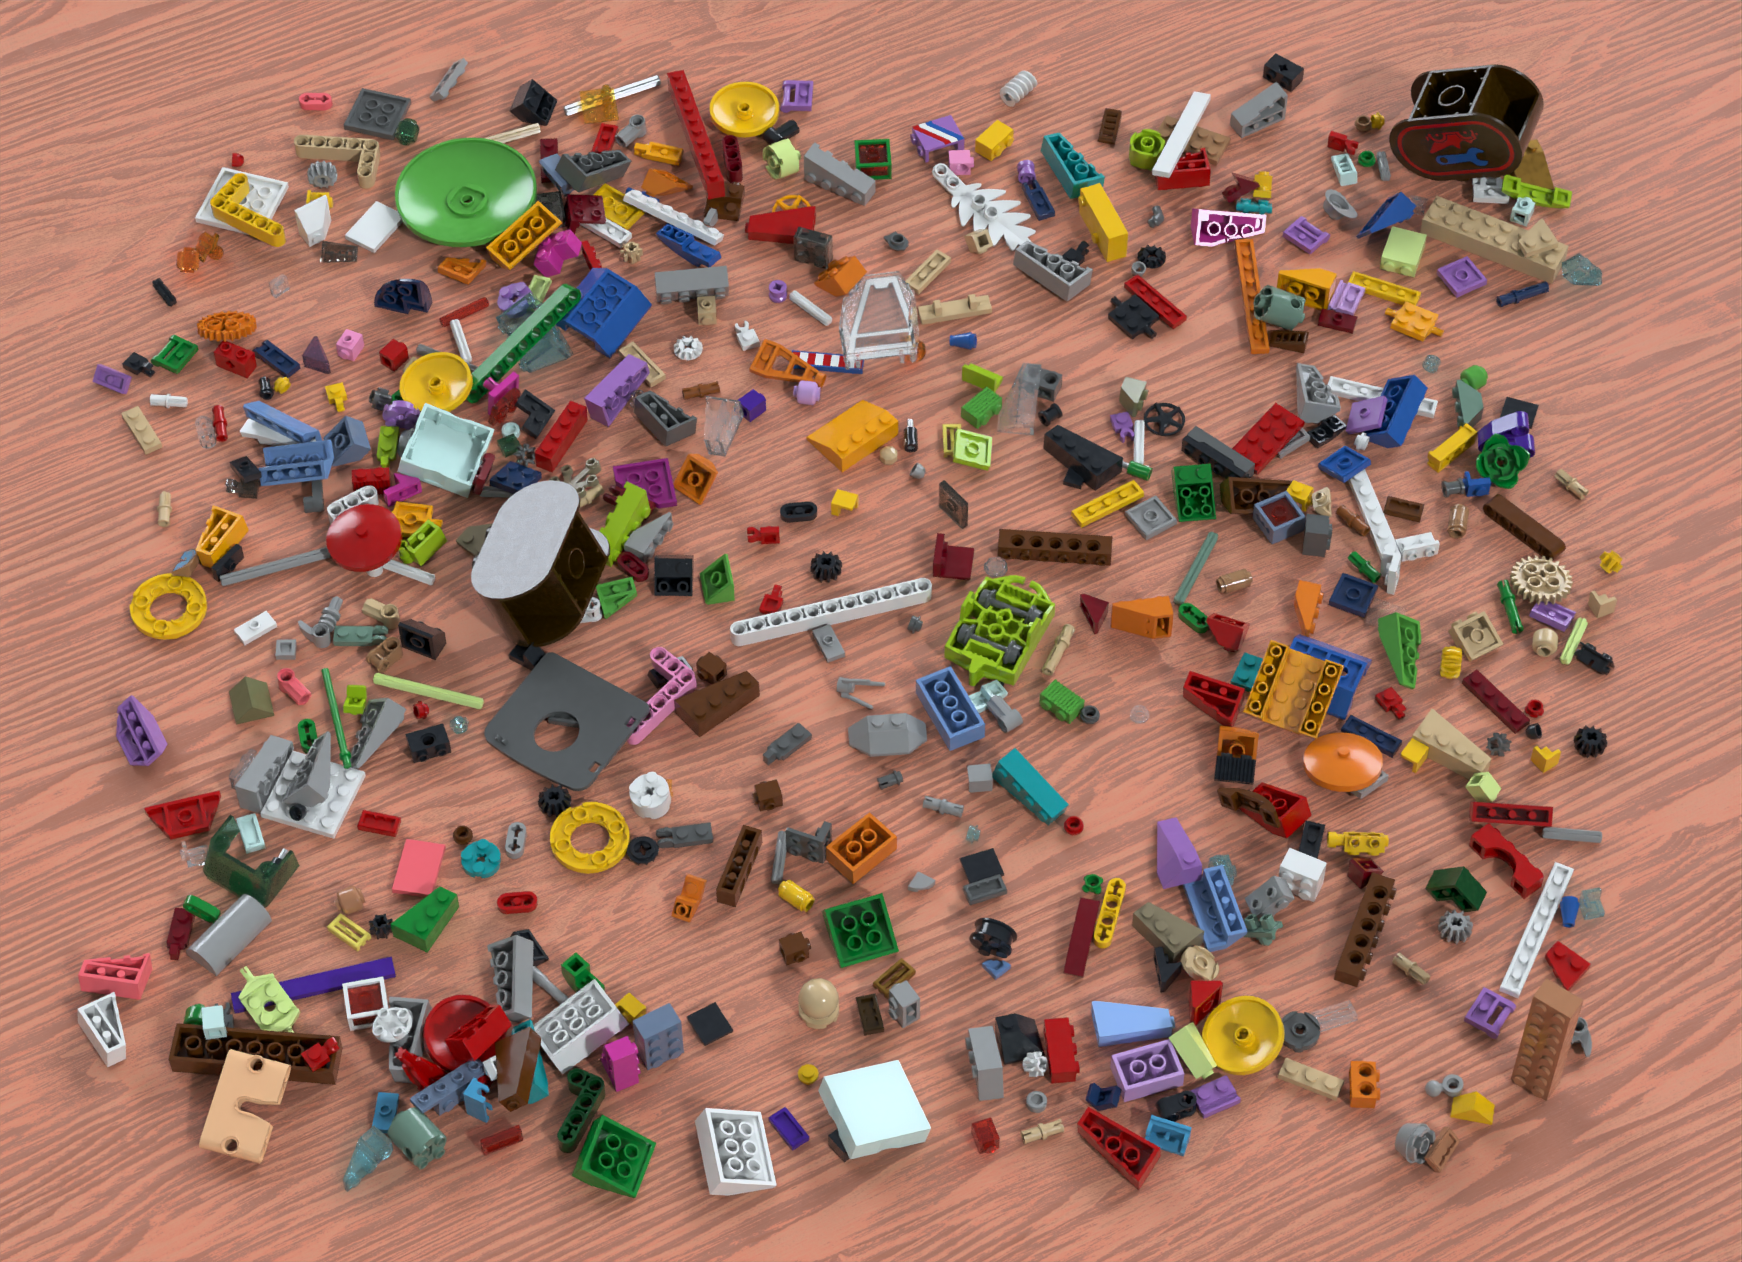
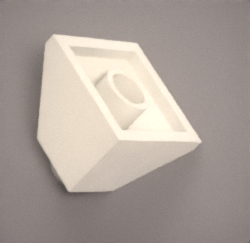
M326 195L295 210L299 235L309 247L325 240L331 223Z

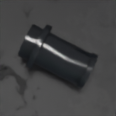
M265 376L261 377L258 380L260 397L264 400H269L273 397L274 390L271 388L270 379Z

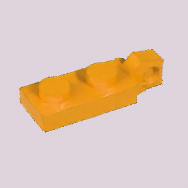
M650 142L649 144L636 143L634 146V155L679 166L684 154L683 148Z

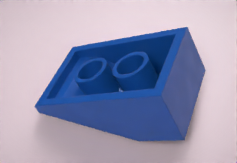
M1402 192L1388 197L1356 237L1360 239L1398 222L1402 223L1405 219L1409 220L1414 214L1413 210L1416 205Z

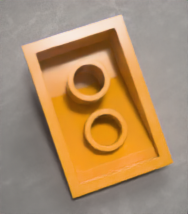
M1320 268L1280 270L1277 288L1304 297V306L1322 311V308L1328 309V305L1334 295L1337 273Z

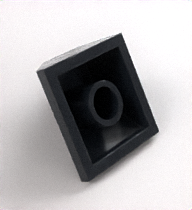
M1016 1013L995 1017V1032L1005 1065L1023 1061L1027 1057V1053L1042 1052V1056L1045 1057L1035 1019Z

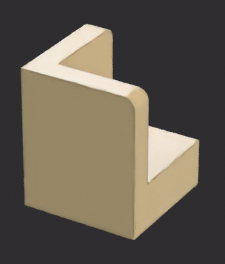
M1592 591L1588 606L1596 618H1600L1614 612L1617 599L1615 597L1608 598L1606 594L1598 596L1595 591Z

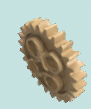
M1535 555L1534 559L1528 556L1527 561L1521 558L1520 562H1516L1510 574V584L1513 585V590H1518L1517 595L1523 594V599L1530 598V603L1536 600L1538 605L1541 601L1547 605L1548 601H1550L1554 605L1556 600L1561 602L1562 598L1566 599L1567 594H1570L1573 583L1571 581L1572 576L1569 575V570H1565V565L1559 566V561L1554 563L1552 558L1546 560L1545 556H1543L1542 559H1539Z

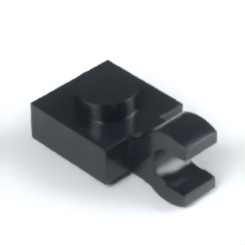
M1082 241L1076 250L1070 248L1064 253L1062 259L1069 262L1075 261L1080 266L1085 262L1084 256L1089 253L1087 249L1089 244Z
M135 352L122 363L124 369L135 375L142 372L146 376L152 377L155 373L151 369L153 364L147 358Z

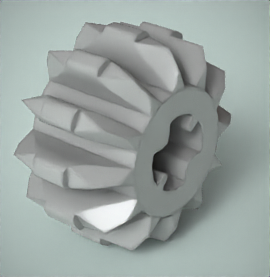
M316 161V164L312 163L307 171L309 184H313V187L319 186L320 189L322 187L328 189L329 186H334V183L337 181L336 167L331 162Z
M1455 909L1452 913L1446 911L1444 916H1441L1439 919L1438 931L1441 932V938H1447L1448 943L1453 940L1456 945L1459 943V940L1464 943L1472 933L1473 922H1470V915L1463 916V911L1457 913Z

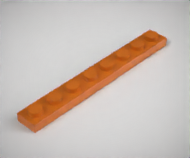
M1253 239L1235 240L1251 354H1269L1270 348L1266 322L1258 320L1254 316V299L1261 291Z

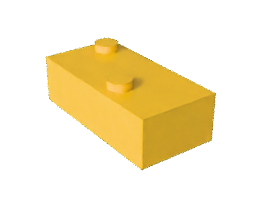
M1098 183L1081 188L1080 197H1078L1079 213L1091 233L1093 243L1097 244L1106 262L1127 257L1128 232L1102 185Z

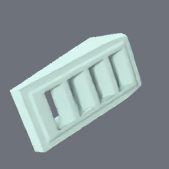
M1346 153L1331 156L1340 185L1356 184L1357 171L1349 155Z

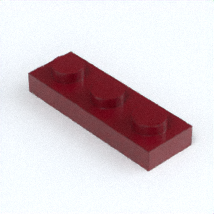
M557 138L540 139V160L558 154ZM541 169V183L551 182Z

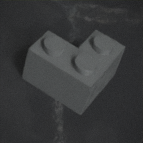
M1306 515L1302 555L1325 557L1326 550H1330L1333 528L1332 524H1329V516Z

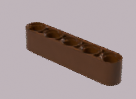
M1496 494L1483 505V511L1489 518L1540 556H1545L1546 560L1550 558L1554 560L1565 551V543L1559 537L1502 495Z

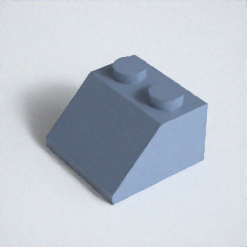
M558 154L541 159L539 164L543 173L564 197L574 191L572 186L555 171L561 158Z
M345 416L323 438L324 440L331 439L334 454L333 467L360 461L371 450L363 422Z

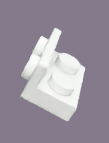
M1431 532L1395 540L1400 554H1402V562L1434 556L1438 554L1440 545L1438 540H1434Z
M1383 551L1380 573L1385 577L1384 585H1387V593L1394 595L1400 576L1402 554Z

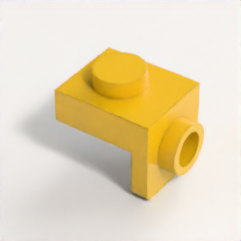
M1293 480L1286 491L1295 502L1302 504V511L1306 512L1308 507L1313 505L1312 493H1314V488Z

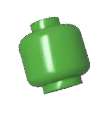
M1472 365L1461 372L1460 379L1475 390H1478L1486 385L1488 374L1483 367Z

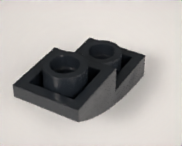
M1334 414L1322 420L1320 426L1307 433L1310 435V442L1318 449L1337 437L1346 429L1347 425Z

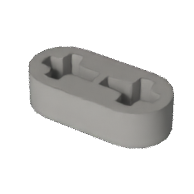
M515 822L508 828L505 850L507 856L511 859H518L524 853L527 832L523 823ZM520 830L518 837H515L516 831ZM514 844H517V849L512 851Z

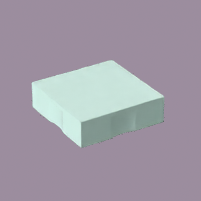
M425 403L417 420L414 433L409 439L401 457L397 472L419 478L423 482L468 498L473 486L474 477L483 462L485 453H487L495 429L471 420L459 418L448 411Z
M899 1060L825 1076L819 1087V1094L829 1115L838 1128L839 1137L850 1159L876 1154L889 1148H901L925 1142L931 1130L930 1124Z

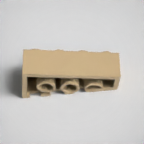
M1431 709L1412 736L1415 740L1429 747L1427 758L1469 780L1474 773L1488 772L1491 758L1434 709Z

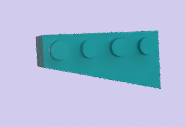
M1060 132L1046 135L1043 137L1041 153L1070 199L1080 197L1081 188L1098 183L1103 187L1105 176L1102 173H1097L1095 167L1091 163L1088 164L1084 160V156L1080 152H1076L1073 149L1074 146Z

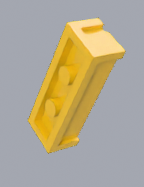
M1467 423L1463 427L1460 426L1455 434L1434 451L1428 452L1427 458L1429 461L1427 465L1439 473L1475 444L1478 431Z

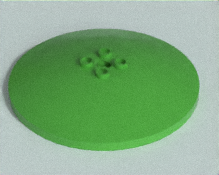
M485 138L448 140L422 151L405 166L395 188L397 211L409 230L424 240L449 247H471L493 242L535 204L537 197L536 177L527 159L512 147Z

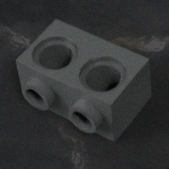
M1031 364L1027 365L1020 379L1021 392L1052 402L1055 401L1062 387V374Z

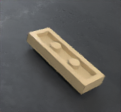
M936 250L904 282V287L919 295L951 263V257Z
M634 342L618 350L619 355L623 359L630 354L647 363L650 373L644 381L651 388L666 379L663 371Z
M138 406L121 413L123 420L145 455L162 448L161 441Z
M1288 1058L1285 1059L1278 1074V1079L1335 1101L1344 1084V1080Z

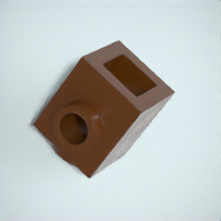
M711 652L701 656L696 663L698 677L711 685L720 682L727 675L726 663L718 655H713Z
M777 779L768 782L763 781L754 785L752 799L754 805L758 804L760 812L783 806L782 792Z
M802 932L790 933L786 937L779 939V950L786 966L793 963H801L809 958L811 944L808 938H804Z

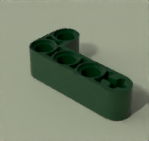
M578 1068L572 1069L567 1075L569 1090L578 1097L557 1134L559 1148L564 1153L575 1151L606 1095L604 1081L601 1077Z

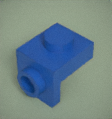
M1466 471L1464 479H1462L1466 496L1489 495L1490 477L1471 479L1469 471Z

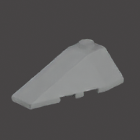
M1297 363L1298 417L1304 420L1305 423H1319L1339 412L1341 409L1339 398L1330 392L1331 387L1325 385L1323 376L1313 365Z
M389 698L369 699L360 719L362 728L357 731L355 736L358 738V742L351 750V768L359 769L404 720L406 708Z

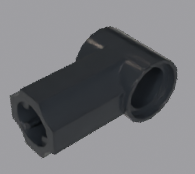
M792 119L776 129L773 127L769 128L764 133L763 139L769 145L787 138L790 139L799 133V127Z

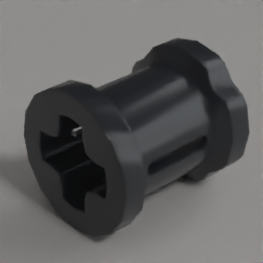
M1056 403L1051 404L1045 411L1038 413L1039 420L1045 426H1049L1051 421L1063 416L1060 407Z

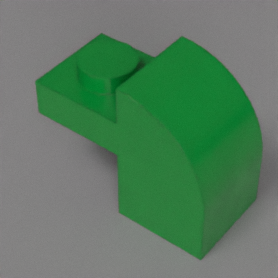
M575 952L561 964L563 977L576 993L594 979L605 990V985L591 974L590 964L578 953Z

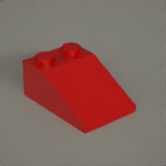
M1263 782L1252 792L1262 795L1273 804L1280 827L1276 828L1264 823L1262 816L1258 813L1242 807L1239 808L1272 834L1286 839L1312 816L1305 796Z

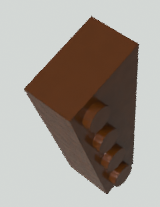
M744 671L675 699V713L700 738L759 697V682L748 671Z

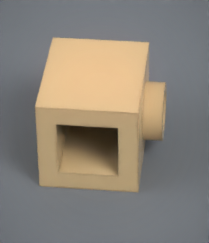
M978 229L964 236L970 252L981 254L986 252L987 248L994 246L987 229Z
M715 296L697 297L699 325L717 324Z

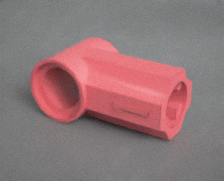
M289 668L281 669L277 674L280 691L287 693L297 705L307 703L311 697V692L295 677L293 670Z

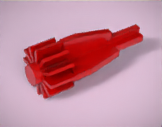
M402 1047L398 1048V1052L395 1053V1057L403 1063L402 1068L409 1080L418 1086L417 1089L419 1091H422L448 1074L440 1066L422 1057H418Z

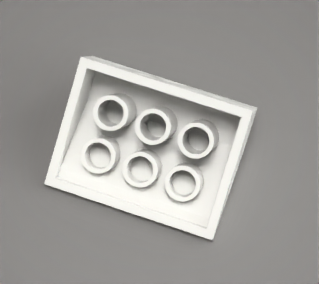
M594 979L533 1026L535 1032L541 1036L540 1045L559 1071L564 1074L582 1059L588 1057L598 1047L605 1044L615 1034L621 1032L629 1023Z
M705 1108L695 1120L710 1195L730 1196L775 1188L777 1185L761 1112Z

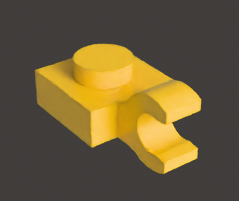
M343 382L325 386L329 404L335 403L337 412L345 411L343 401L347 400V395Z

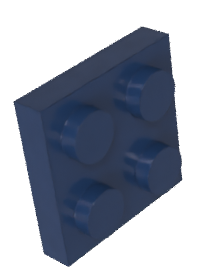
M510 461L490 478L489 482L492 487L515 494L519 490L537 483L542 479V474L537 470Z
M1342 573L1328 605L1364 618L1378 590V585Z

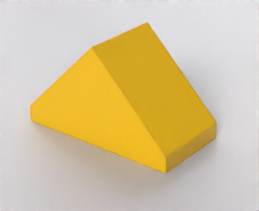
M1477 1091L1453 1097L1450 1117L1492 1125L1495 1105Z

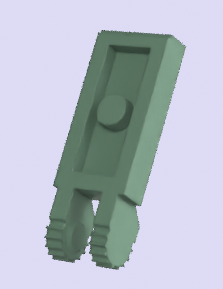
M380 625L374 627L335 626L333 644L335 646L380 645L387 638L382 635L388 634V627Z

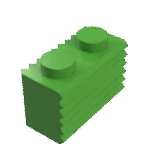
M985 387L961 407V417L978 429L981 425H986L994 414L998 415L1001 412L1002 397L991 391L988 387Z
M1054 680L1040 693L1039 703L1044 710L1053 712L1060 721H1066L1071 724L1084 708L1085 700L1069 690V688H1066V686H1063V684H1060V682H1057V680Z

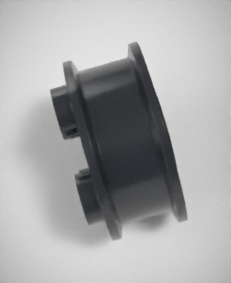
M977 919L975 922L976 930L971 933L969 940L978 949V952L984 956L991 954L1001 958H1007L1011 955V944L1018 937L1015 930L996 919Z

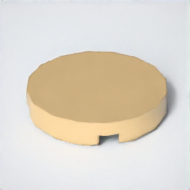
M1196 945L1194 947L1190 946L1181 955L1183 968L1194 980L1213 981L1219 973L1218 962L1215 963L1213 960L1215 957L1206 948Z

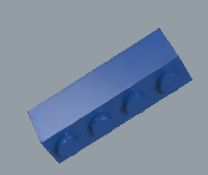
M1415 374L1388 379L1381 393V396L1387 398L1381 428L1363 432L1366 433V436L1370 437L1369 442L1385 448L1402 446L1428 389Z

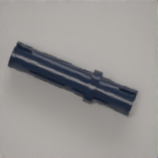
M1546 281L1520 290H1511L1508 294L1496 297L1497 305L1501 308L1512 303L1518 304L1524 299L1549 292V285Z

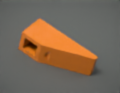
M1299 580L1295 594L1294 609L1302 634L1309 637L1310 634H1314L1316 623L1313 620L1318 619L1320 608H1317V605L1322 604L1324 593H1321L1322 585Z

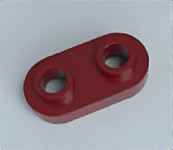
M622 552L618 555L617 565L619 569L629 577H633V580L636 582L647 580L649 568L643 561L631 552Z

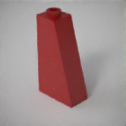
M816 206L751 215L749 222L745 224V233H748V240L797 245V237L801 229L803 233L807 234L814 232Z

